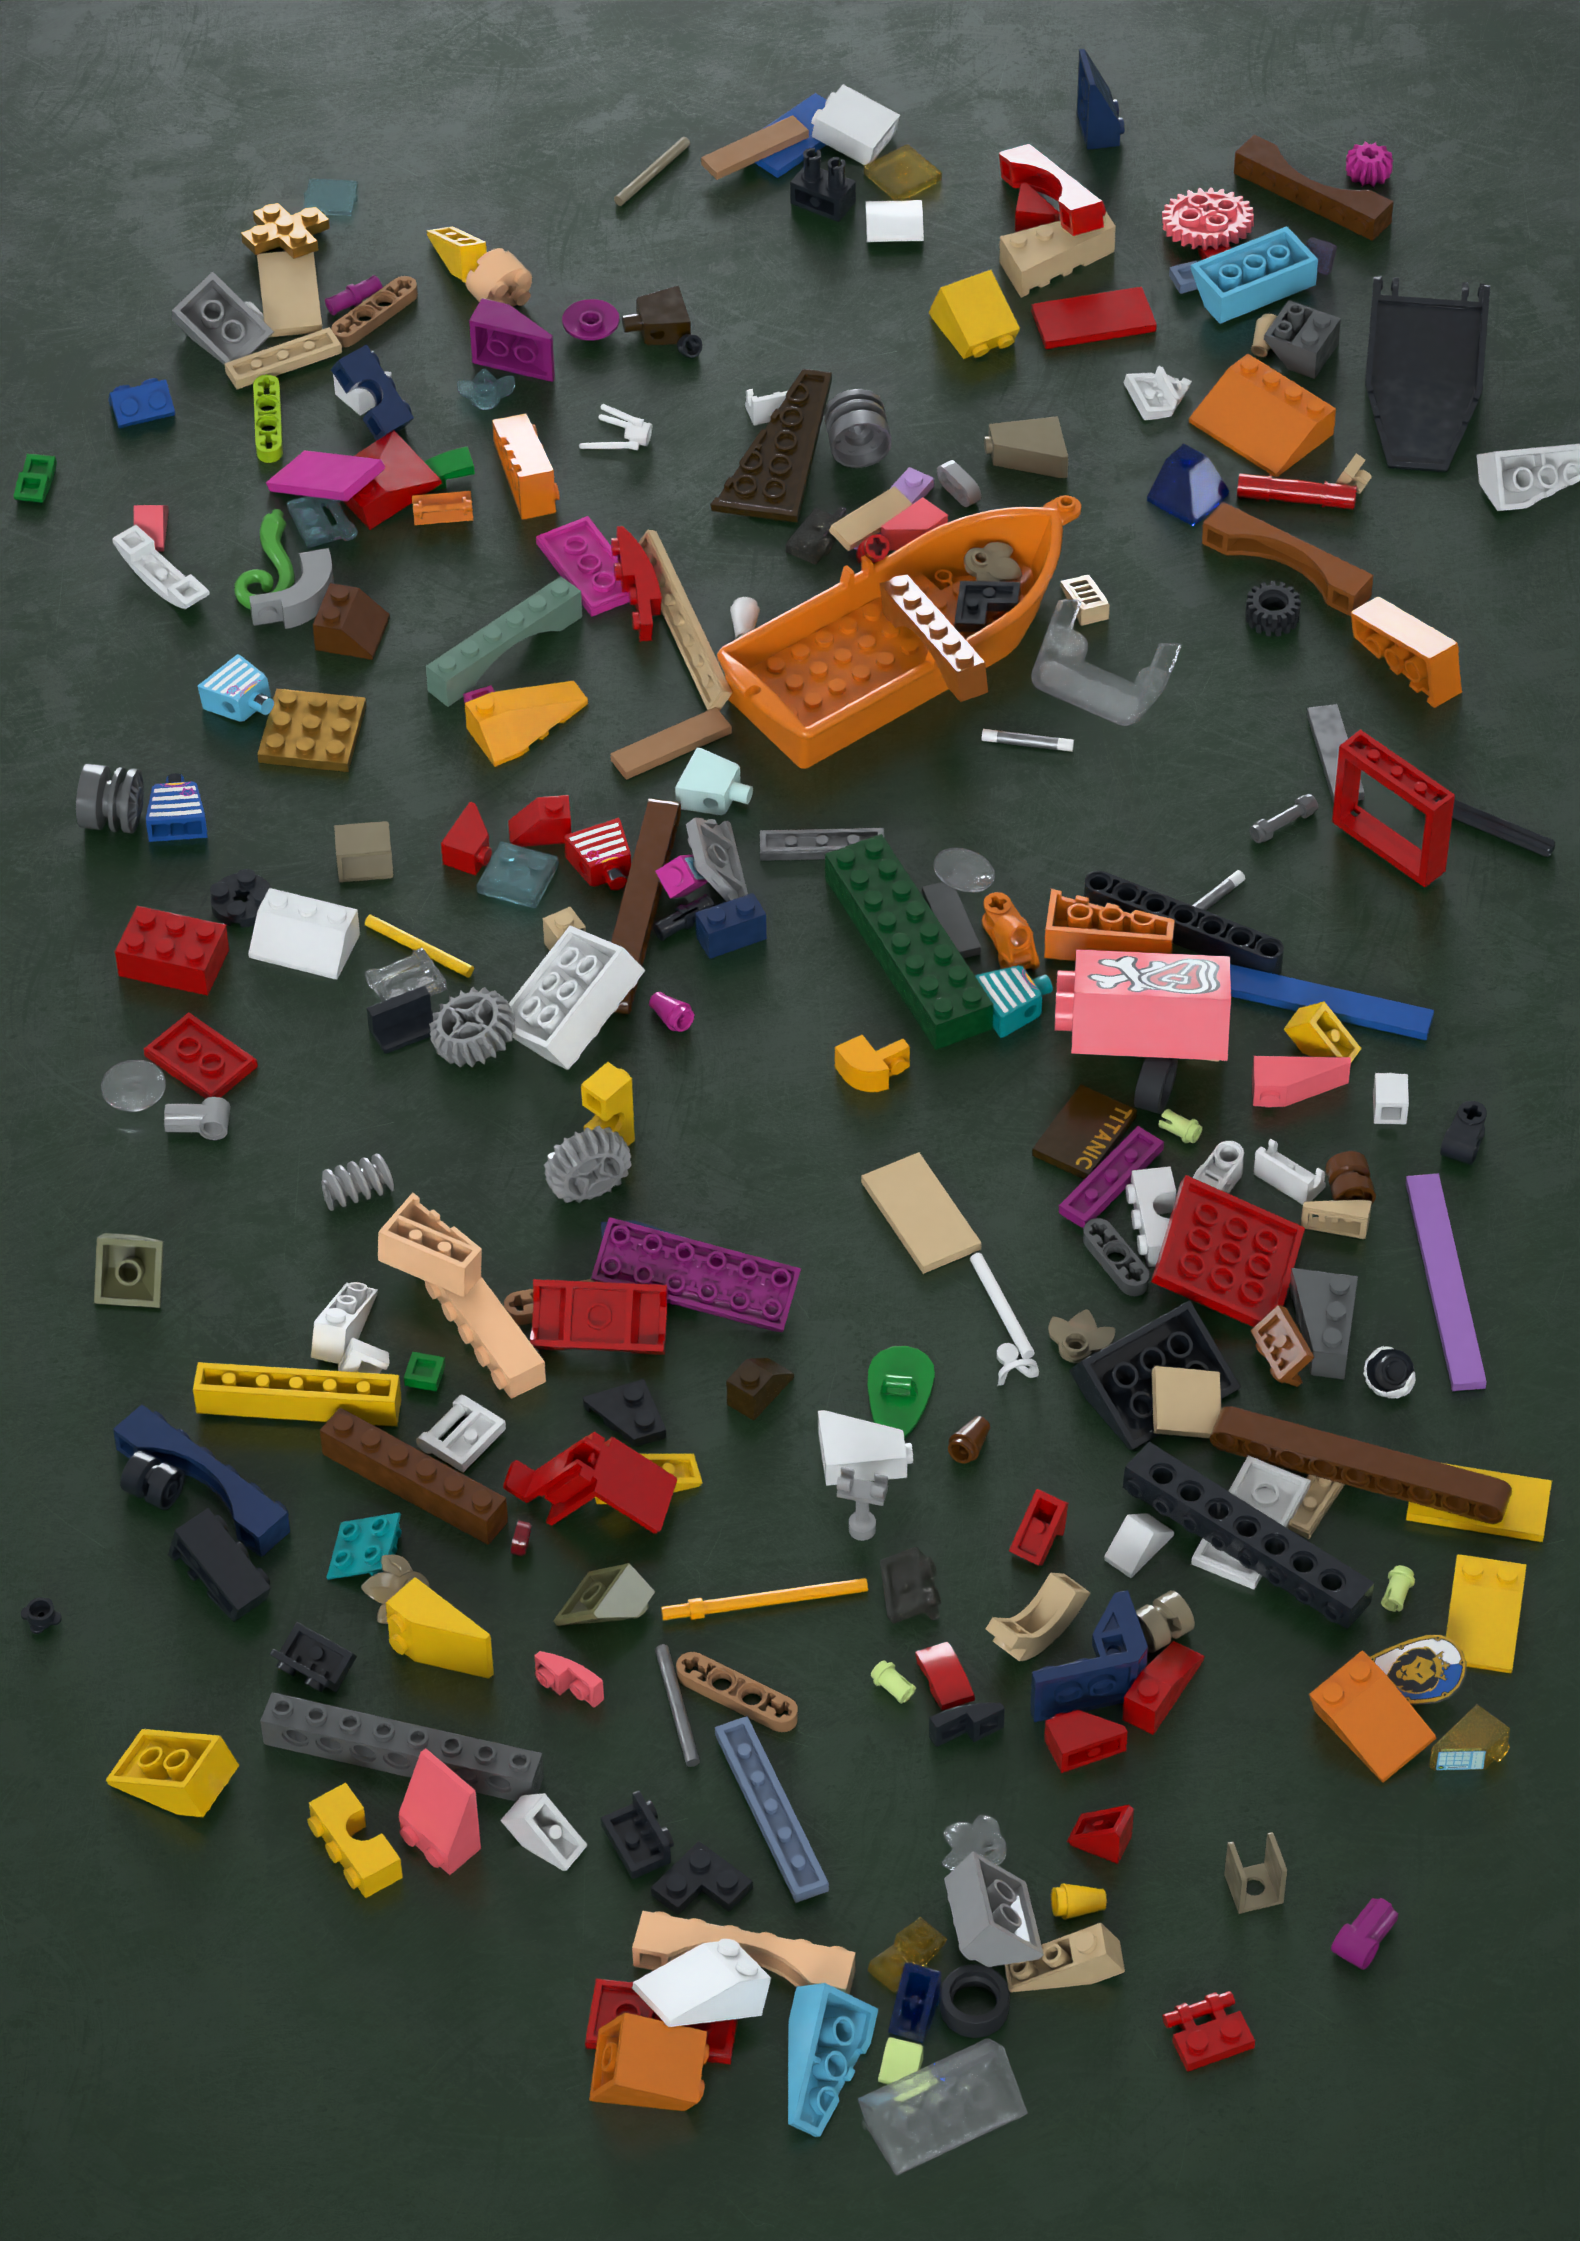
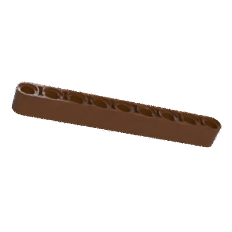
M649 798L611 941V943L623 947L642 967L663 885L655 871L670 861L681 815V802L654 798ZM638 982L624 997L614 1013L630 1015Z
M1227 1406L1220 1410L1210 1436V1442L1213 1446L1225 1452L1243 1457H1248L1249 1455L1272 1465L1490 1524H1497L1503 1520L1512 1494L1511 1486L1499 1478L1237 1407Z

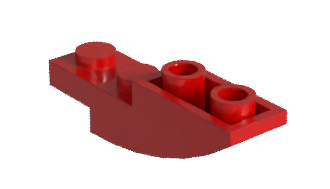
M617 526L616 538H611L612 556H617L618 563H614L615 581H620L621 591L629 592L630 605H635L636 612H632L633 630H638L639 640L652 641V616L661 614L662 597L655 570L642 546L623 526Z

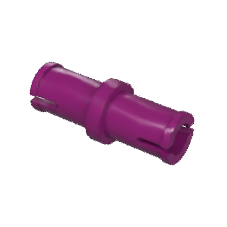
M373 275L356 285L349 284L346 286V290L326 298L325 305L330 314L334 316L352 305L357 307L363 300L382 289V284L379 278Z

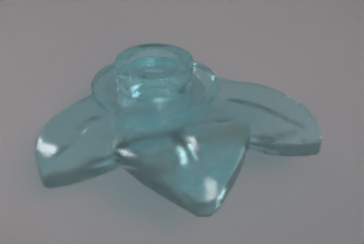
M482 369L474 377L473 381L462 379L457 382L458 392L463 397L470 399L476 408L482 410L496 407L500 403V399L510 395L515 387L513 376H505L497 380L487 369Z

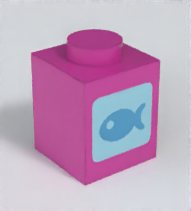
M693 854L680 855L655 871L670 898L685 897L708 882L696 871L693 865Z

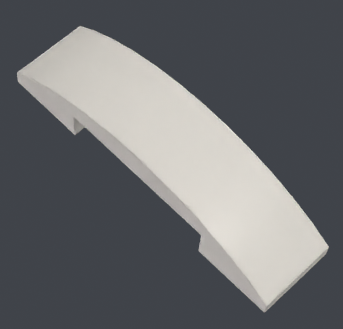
M137 525L112 538L113 544L134 572L153 591L171 604L187 609L210 595L209 590L190 574L185 577L155 550L154 540Z

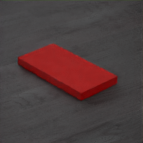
M1142 286L1031 305V312L1045 349L1156 332L1157 327Z
M596 1978L585 2040V2047L587 2049H596L599 2029L623 2013L662 2021L632 1989L633 1982ZM738 2019L682 2025L707 2031L706 2044L709 2045L707 2062L731 2065Z

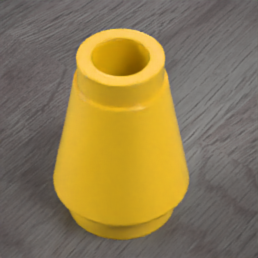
M1062 1883L1060 1887H1053L1052 1912L1054 1916H1062L1064 1920L1106 1909L1107 1900L1104 1889Z

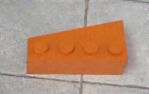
M1379 596L1351 611L1353 637L1378 659L1385 657L1390 669L1396 675L1403 673L1411 680L1409 686L1415 692L1423 691L1428 695L1427 702L1432 707L1436 708L1462 693L1458 655L1459 647L1453 639L1443 635Z
M1051 889L1045 929L1044 958L1076 961V950L1172 954L1175 920L1138 910L1127 913L1123 912L1119 905L1107 903L1103 907L1089 903V898L1077 895L1075 899L1063 897L1062 891Z

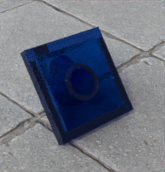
M1182 444L1165 460L1147 496V501L1194 527L1229 495V489L1208 456L1186 444Z

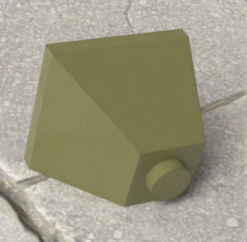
M104 1233L97 1237L94 1303L160 1308L164 1241L138 1235Z
M630 1563L589 1571L553 1622L557 1626L620 1621L630 1618L636 1619L646 1612L649 1607L648 1602L655 1591Z

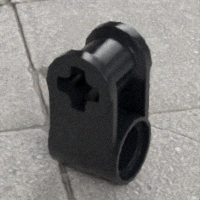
M1466 1101L1460 1105L1450 1128L1445 1133L1440 1155L1470 1165L1474 1163L1485 1135L1484 1123L1487 1117V1110L1483 1104L1477 1101Z

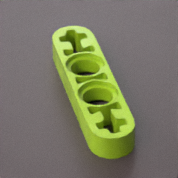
M265 374L257 377L253 383L255 443L258 459L266 463L278 461L283 455L281 395L278 378ZM269 388L270 394L264 395V389ZM264 406L275 407L273 410L270 411L261 410V408ZM265 426L275 427V429L271 431L262 430V428ZM266 442H272V449H267Z

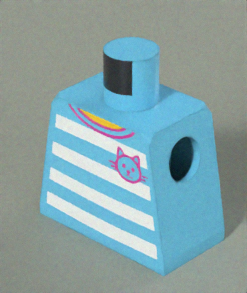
M239 654L198 685L203 709L239 722L245 721L256 711L267 715L274 706L267 677Z

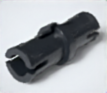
M705 894L686 906L680 905L675 908L674 913L653 923L654 932L661 941H664L667 937L683 928L688 930L696 922V912L713 907L715 904L710 896Z

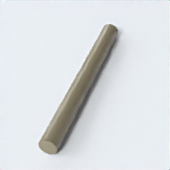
M682 137L617 194L614 197L615 203L622 206L690 146L689 139Z

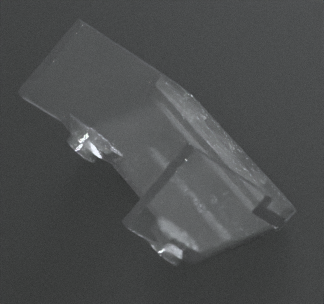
M1078 599L1059 600L1032 670L1033 684L1043 692L1120 726H1131L1138 723L1165 690L1182 645L1179 643H1159L1151 666L1143 668L1138 673L1135 683L1130 682L1084 661L1088 651L1087 640L1082 634L1072 630L1082 601Z

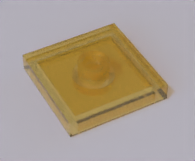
M909 144L864 165V174L895 201H902L942 180V172Z

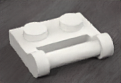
M459 1395L453 1401V1407L428 1432H423L416 1439V1443L425 1453H433L456 1469L464 1472L505 1431L506 1422L470 1398ZM462 1416L466 1417L443 1442L439 1440Z

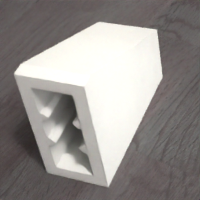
M825 1410L818 1411V1435L826 1486L837 1485V1479L841 1477V1467L854 1469V1479L875 1481L874 1474L888 1476V1479L907 1478V1464L913 1463V1452L911 1443L905 1444L903 1430Z

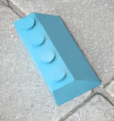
M1286 226L1191 264V271L1204 307L1221 324L1315 286L1318 259Z

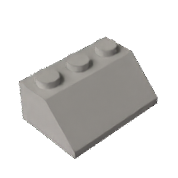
M972 1851L944 1878L961 1953L967 1959L976 1960L987 1967L1039 1960L1044 1954L1026 1882Z

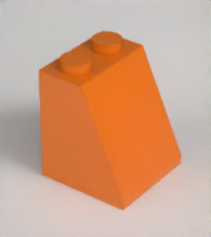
M629 2013L621 2014L598 2031L589 2101L686 2111L701 2100L705 2088L704 2080H701L702 2068L706 2064L709 2055V2045L706 2044L707 2031L685 2026L668 2027L660 2020Z

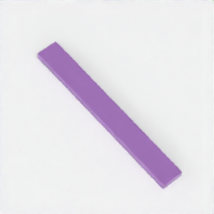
M1439 1173L1406 1176L1405 1184L1452 1392L1486 1389L1487 1381Z

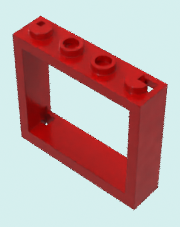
M1360 729L1339 745L1332 823L1417 883L1427 887L1446 872L1455 794ZM1361 770L1426 815L1422 850L1358 806ZM1354 811L1358 816L1355 817L1351 812Z

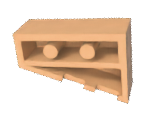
M414 1193L407 1198L378 1232V1261L462 1297H465L481 1278L482 1248L455 1226L450 1228L442 1222L440 1214L434 1209L429 1211L420 1204V1198Z

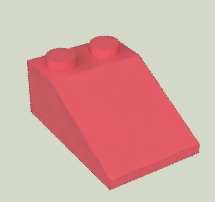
M425 1748L420 1752L399 1811V1832L402 1839L409 1846H417L424 1853L426 1859L433 1867H441L451 1875L481 1849L476 1790Z

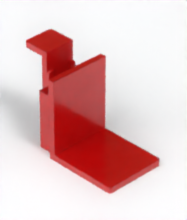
M593 1432L535 1471L518 1460L513 1461L508 1470L503 1488L525 1503H529L538 1496L543 1497L545 1495V1499L553 1503L546 1521L551 1526L597 1497L656 1534L662 1529L677 1478L616 1438L611 1437L605 1441L604 1437Z

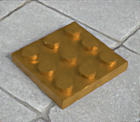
M276 689L273 698L274 706L269 713L257 754L258 763L348 772L366 709V698Z

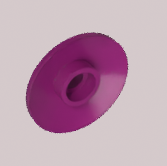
M585 299L571 304L564 311L562 324L565 331L575 338L599 340L611 335L617 329L619 313L613 305L606 301Z

